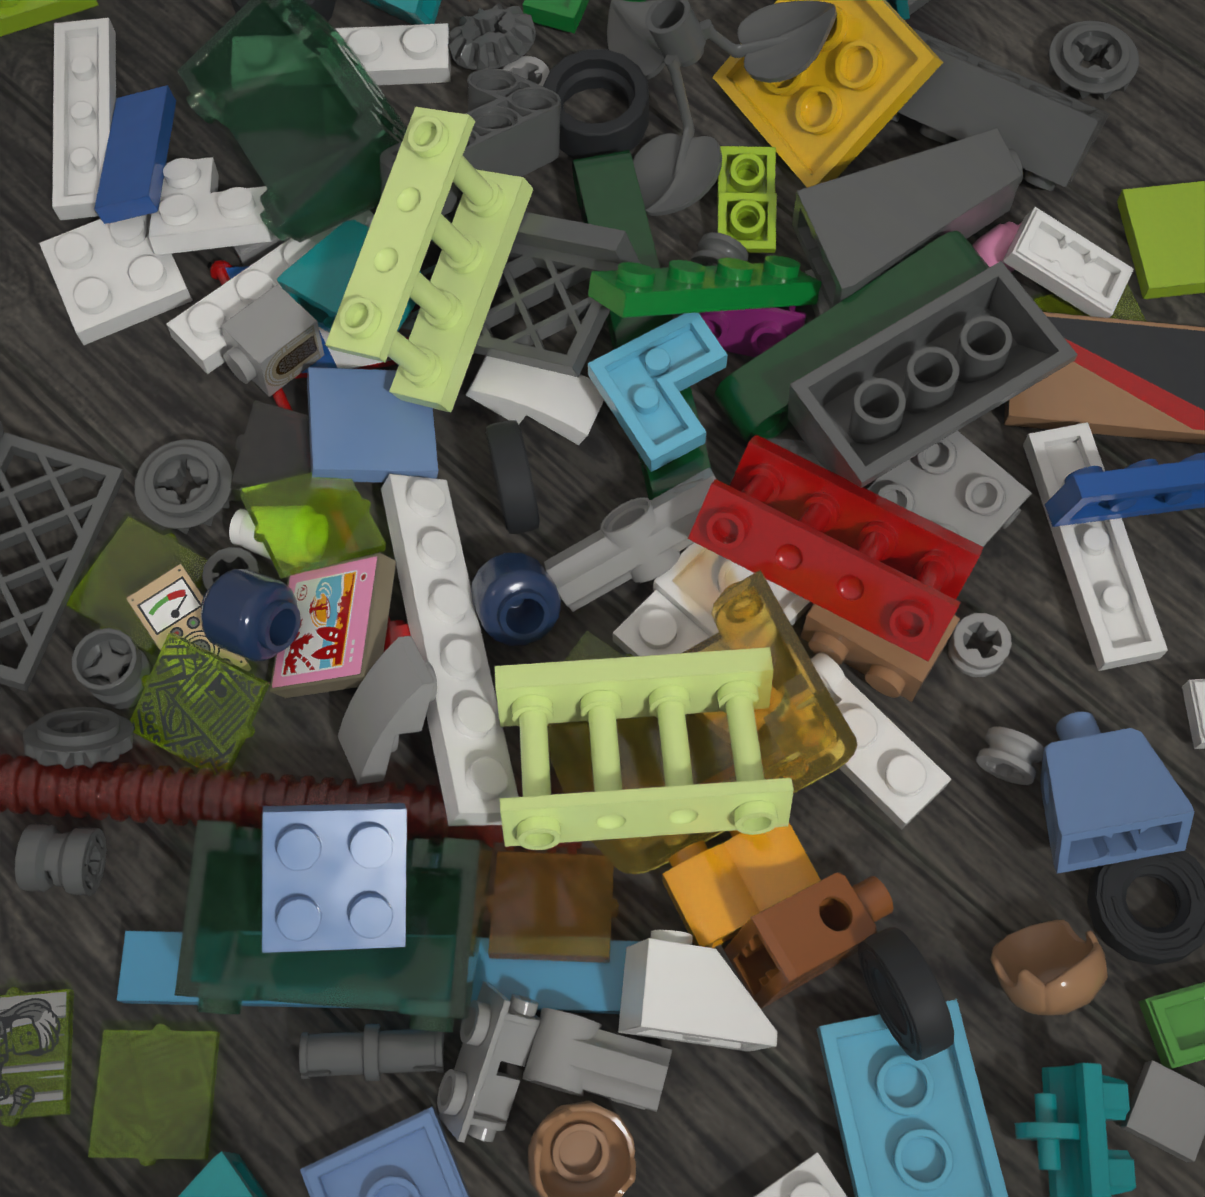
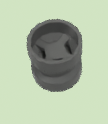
M111 628L95 630L86 635L74 650L72 670L77 680L107 707L115 709L131 708L147 697L144 696L145 693L151 692L152 687L148 688V686L155 681L154 667L149 658L138 649L136 643L122 631ZM125 667H127L126 673L120 678V675L124 672Z
M29 824L22 832L15 856V877L18 887L24 891L45 892L56 885L63 887L65 892L71 895L91 896L95 894L100 886L106 864L107 848L103 831L99 828L77 827L70 833H61L53 824Z

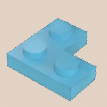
M684 313L589 362L588 376L652 472L705 444L706 431L680 391L726 368L728 355L699 313Z

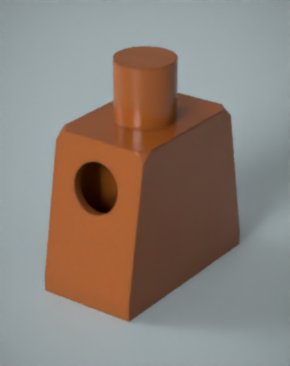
M837 872L752 916L724 951L749 994L760 1009L855 954L858 951V945L862 941L877 933L874 922L893 912V901L884 884L875 876H870L851 886L846 876Z

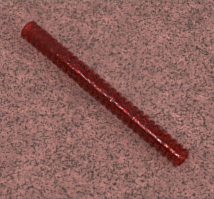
M0 753V813L9 809L14 814H23L29 810L33 815L42 816L49 810V813L54 817H63L69 812L76 819H83L90 814L91 818L95 820H104L110 814L111 819L116 822H123L130 816L135 823H145L151 817L152 822L156 825H164L169 819H172L173 824L176 826H185L192 820L193 825L197 828H205L210 822H213L215 828L224 830L229 827L230 823H233L234 828L238 831H246L250 825H254L256 831L263 832V806L405 803L407 808V843H411L413 837H420L424 845H431L434 839H441L443 846H452L455 840H461L465 848H472L475 842H483L484 848L491 850L494 849L496 843L504 844L506 851H514L516 846L505 847L502 825L449 826L442 792H438V788L434 784H428L425 790H418L415 783H407L404 789H397V785L393 781H387L383 787H377L376 782L357 786L356 781L352 778H346L342 784H336V780L333 777H324L321 783H316L315 778L311 775H305L300 781H296L292 774H283L280 780H276L275 776L269 772H264L259 778H255L252 771H243L238 777H235L234 772L228 769H223L218 775H215L211 768H202L195 774L194 770L187 766H183L177 772H174L170 765H161L155 771L154 767L150 764L142 763L134 769V766L129 762L118 763L115 768L111 762L100 761L95 766L93 764L91 768L85 765H74L69 769H65L61 764L50 766L39 764L37 759L34 761L32 757L23 754L16 756L14 759L8 753ZM583 841L559 843L552 848L546 849L548 854H556L558 848H567L568 855L576 856L578 849L582 848ZM526 849V852L535 853V851H536V850Z

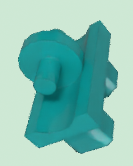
M1075 1063L1072 1066L1043 1067V1093L1034 1094L1036 1122L1015 1123L1016 1139L1037 1141L1039 1170H1048L1050 1197H1112L1111 1195L1133 1191L1136 1188L1134 1159L1130 1156L1128 1150L1108 1149L1106 1121L1125 1120L1127 1113L1130 1111L1128 1084L1124 1080L1102 1075L1101 1064Z

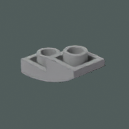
M412 636L398 637L381 655L359 685L342 720L338 739L358 784L384 781L391 752H395L398 747L399 734L422 731L429 703L433 702L436 698L437 679L434 668L429 662H424Z

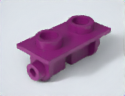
M796 306L699 312L725 351L751 357H757L803 327L807 313L796 311Z

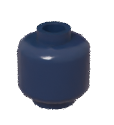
M503 553L490 558L478 569L472 581V602L483 629L495 641L508 646L532 644L547 635L559 618L561 599L557 586L537 559L523 553Z
M233 569L221 575L207 590L202 600V630L208 641L220 649L248 660L266 661L288 648L298 634L301 622L300 611L292 589L279 580L249 569Z

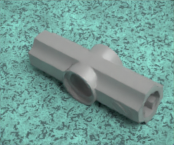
M710 467L653 500L640 497L621 504L604 518L599 531L544 561L546 571L557 586L558 593L566 606L574 612L630 579L640 583L651 581L670 570L677 563L680 551L695 543L689 540L688 536L711 483L716 479Z

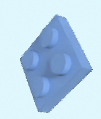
M405 803L263 806L262 953L405 947L407 808Z

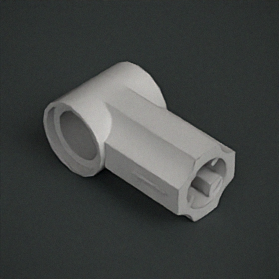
M550 1008L541 1009V1021L528 1055L522 1079L577 1096H583L585 1091L609 1098L617 1103L657 1112L672 1054L671 1049L601 1030V1024L581 1016Z

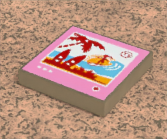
M382 553L289 573L287 586L292 589L297 600L301 622L298 634L292 644L275 655L269 692L284 698L359 687L371 667L384 651L396 566L395 560Z

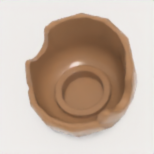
M1053 920L1030 925L1002 939L993 947L990 960L1002 989L1009 1000L1020 1009L1037 1015H1066L1089 1004L1108 978L1105 953L1093 931L1085 932L1087 940L1084 941L1078 937L1067 921Z
M591 1101L561 1105L548 1114L533 1133L528 1146L529 1181L539 1197H622L635 1182L636 1178L633 1136L618 1114Z

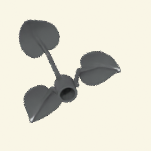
M611 0L607 24L608 49L624 54L636 63L647 80L659 74L666 64L670 72L683 124L682 137L673 133L659 135L641 147L634 158L633 163L646 214L662 216L684 210L693 205L712 188L722 167L721 148L715 138L709 136L694 137L695 128L680 67H687L696 63L704 53L706 40L710 39L733 58L745 57L744 67L751 78L767 83L789 80L806 70L819 55L837 16L834 4L807 0L781 2L760 8L740 23L737 34L741 44H734L715 30L710 19L699 22L688 0H651L643 2Z

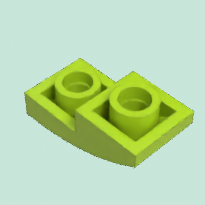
M720 146L722 167L717 178V233H722L736 239L746 248L748 253H775L777 193H775L776 147Z

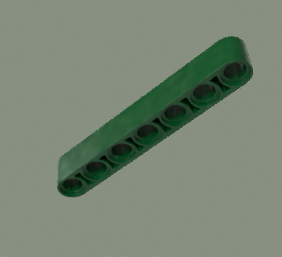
M625 150L572 160L573 180L582 222L626 231L640 263L652 268H660L630 151ZM610 310L606 323L613 350L673 320L672 314L622 318ZM689 386L680 391V393L699 420L692 390ZM705 444L652 472L638 453L649 500H653L709 467L711 469Z

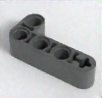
M482 69L469 75L467 79L468 112L465 114L470 115L475 120V124L463 156L475 169L522 177L558 158L561 99L557 93L503 69ZM402 142L389 147L380 155L381 193L384 191ZM454 183L451 185L441 214L443 216L456 210L460 203L463 192Z

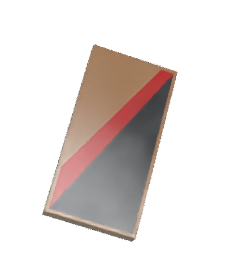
M1043 312L1078 355L1072 363L1006 401L1004 425L1055 429L1088 422L1092 434L1205 445V327Z

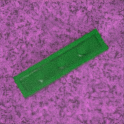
M774 255L765 257L764 263L753 264L736 258H720L718 264L713 266H703L687 260H672L669 262L668 268H652L640 263L623 262L618 265L617 270L592 271L588 296L620 317L626 318L817 304L821 281L799 270L800 263L798 261Z

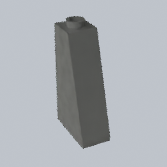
M997 128L798 190L796 192L792 227L816 279L821 281L820 288L829 308L840 303L944 234L959 231L967 239L1010 211L1016 191L1023 178L1022 164L1016 151L1008 149Z

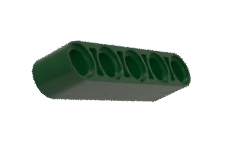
M948 232L731 373L717 387L714 392V399L747 444L755 434L770 441L793 426L787 418L791 383L990 267L961 232Z

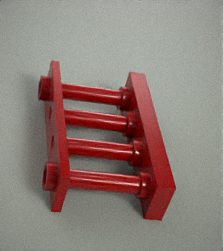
M757 434L749 441L730 486L717 479L711 483L688 536L689 540L928 662L961 603L956 599L984 548L864 487H858L845 478Z

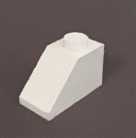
M675 930L651 931L650 938L626 947L618 1033L742 1051H755L777 1046V1030L717 949L692 945L693 935Z

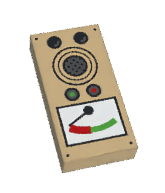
M181 564L126 598L163 655H192L198 652L199 659L196 658L197 667L203 662L201 655L204 658H209L184 686L186 690L211 663L213 664L188 691L189 694L217 668V671L192 696V699L196 702L202 694L205 695L197 705L209 697L204 690L220 672L230 683L234 681L222 666L234 671L233 675H238L236 679L239 678V675L242 676L252 669L245 658L220 649L208 641L202 630L201 622L203 596ZM166 645H184L188 648H166ZM180 658L172 659L168 663L172 666L181 662ZM183 659L186 675L192 674L195 670L193 659ZM182 665L173 668L176 675L183 672ZM222 678L221 684L227 686L228 684ZM213 690V691H208V692H209L211 695H213V694L215 693V690Z

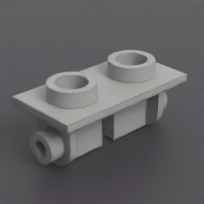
M484 981L477 1001H471L465 1010L460 1029V1037L463 1044L455 1068L449 1069L441 1081L437 1098V1106L440 1112L438 1117L459 1142H465L467 1134L482 1141L493 1142L496 1131L505 1130L520 1080L516 1076L497 1071L501 1061L525 1067L541 1021L540 1017L535 1015L539 1004L537 1001L518 994H512L511 999L508 1000L494 986Z

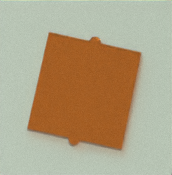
M498 851L494 895L488 896L486 900L487 909L492 913L488 949L489 958L610 963L612 918L616 917L619 913V903L613 899L614 855Z

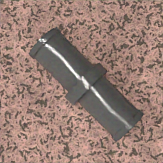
M365 1024L364 1031L318 1034L302 1032L299 1049L301 1079H310V1077L364 1074L365 1081H381L382 1073L425 1071L443 1073V1026H436V1028L381 1031L380 1024Z

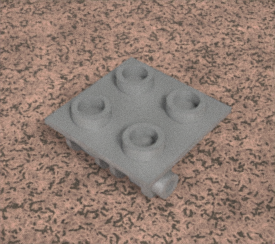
M959 431L954 432L877 478L868 489L983 547L1001 527L1007 528L1021 512L1019 507L1032 494Z

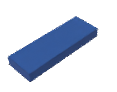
M168 85L116 98L94 208L104 224L156 213L159 209L164 179L163 169L167 161L176 107V99Z

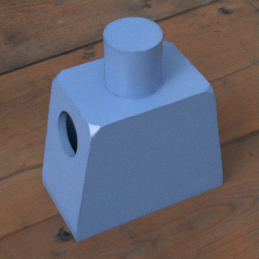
M1075 712L1063 717L1056 725V732L1060 741L1051 742L1044 747L1040 778L1053 865L1056 873L1185 851L1195 811L1142 732L1133 728L1101 733L1094 716L1089 712Z

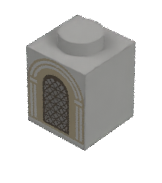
M278 284L220 325L228 349L223 356L231 371L245 384L252 380L269 397L325 355L317 320Z

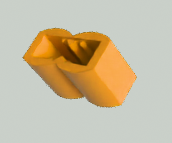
M790 823L787 827H775L769 832L756 835L732 830L729 831L732 838L722 844L708 849L704 841H699L681 849L668 859L672 868L662 874V882L688 933L693 935L692 941L695 946L715 948L733 939L752 916L821 881Z

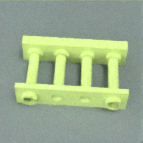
M415 107L325 345L334 351L386 362L387 357L391 358L399 365L389 390L391 394L402 401L451 413L533 188L524 177L477 170L467 161L463 153L475 124V120L470 115ZM454 183L463 194L451 224L441 212L451 185ZM432 240L442 251L432 278L429 281L419 271ZM411 298L420 306V310L410 337L406 339L397 330L408 300Z
M770 647L495 666V688L500 727H520L523 797L500 798V814L505 847L522 846L530 850H545L565 842L732 830L756 835L769 832L775 827H787L794 791L792 778H764L754 709H764L770 706L774 672ZM723 711L727 713L736 782L694 785L685 714ZM655 716L658 718L665 787L623 790L616 720ZM589 722L594 792L551 795L547 725L549 723Z

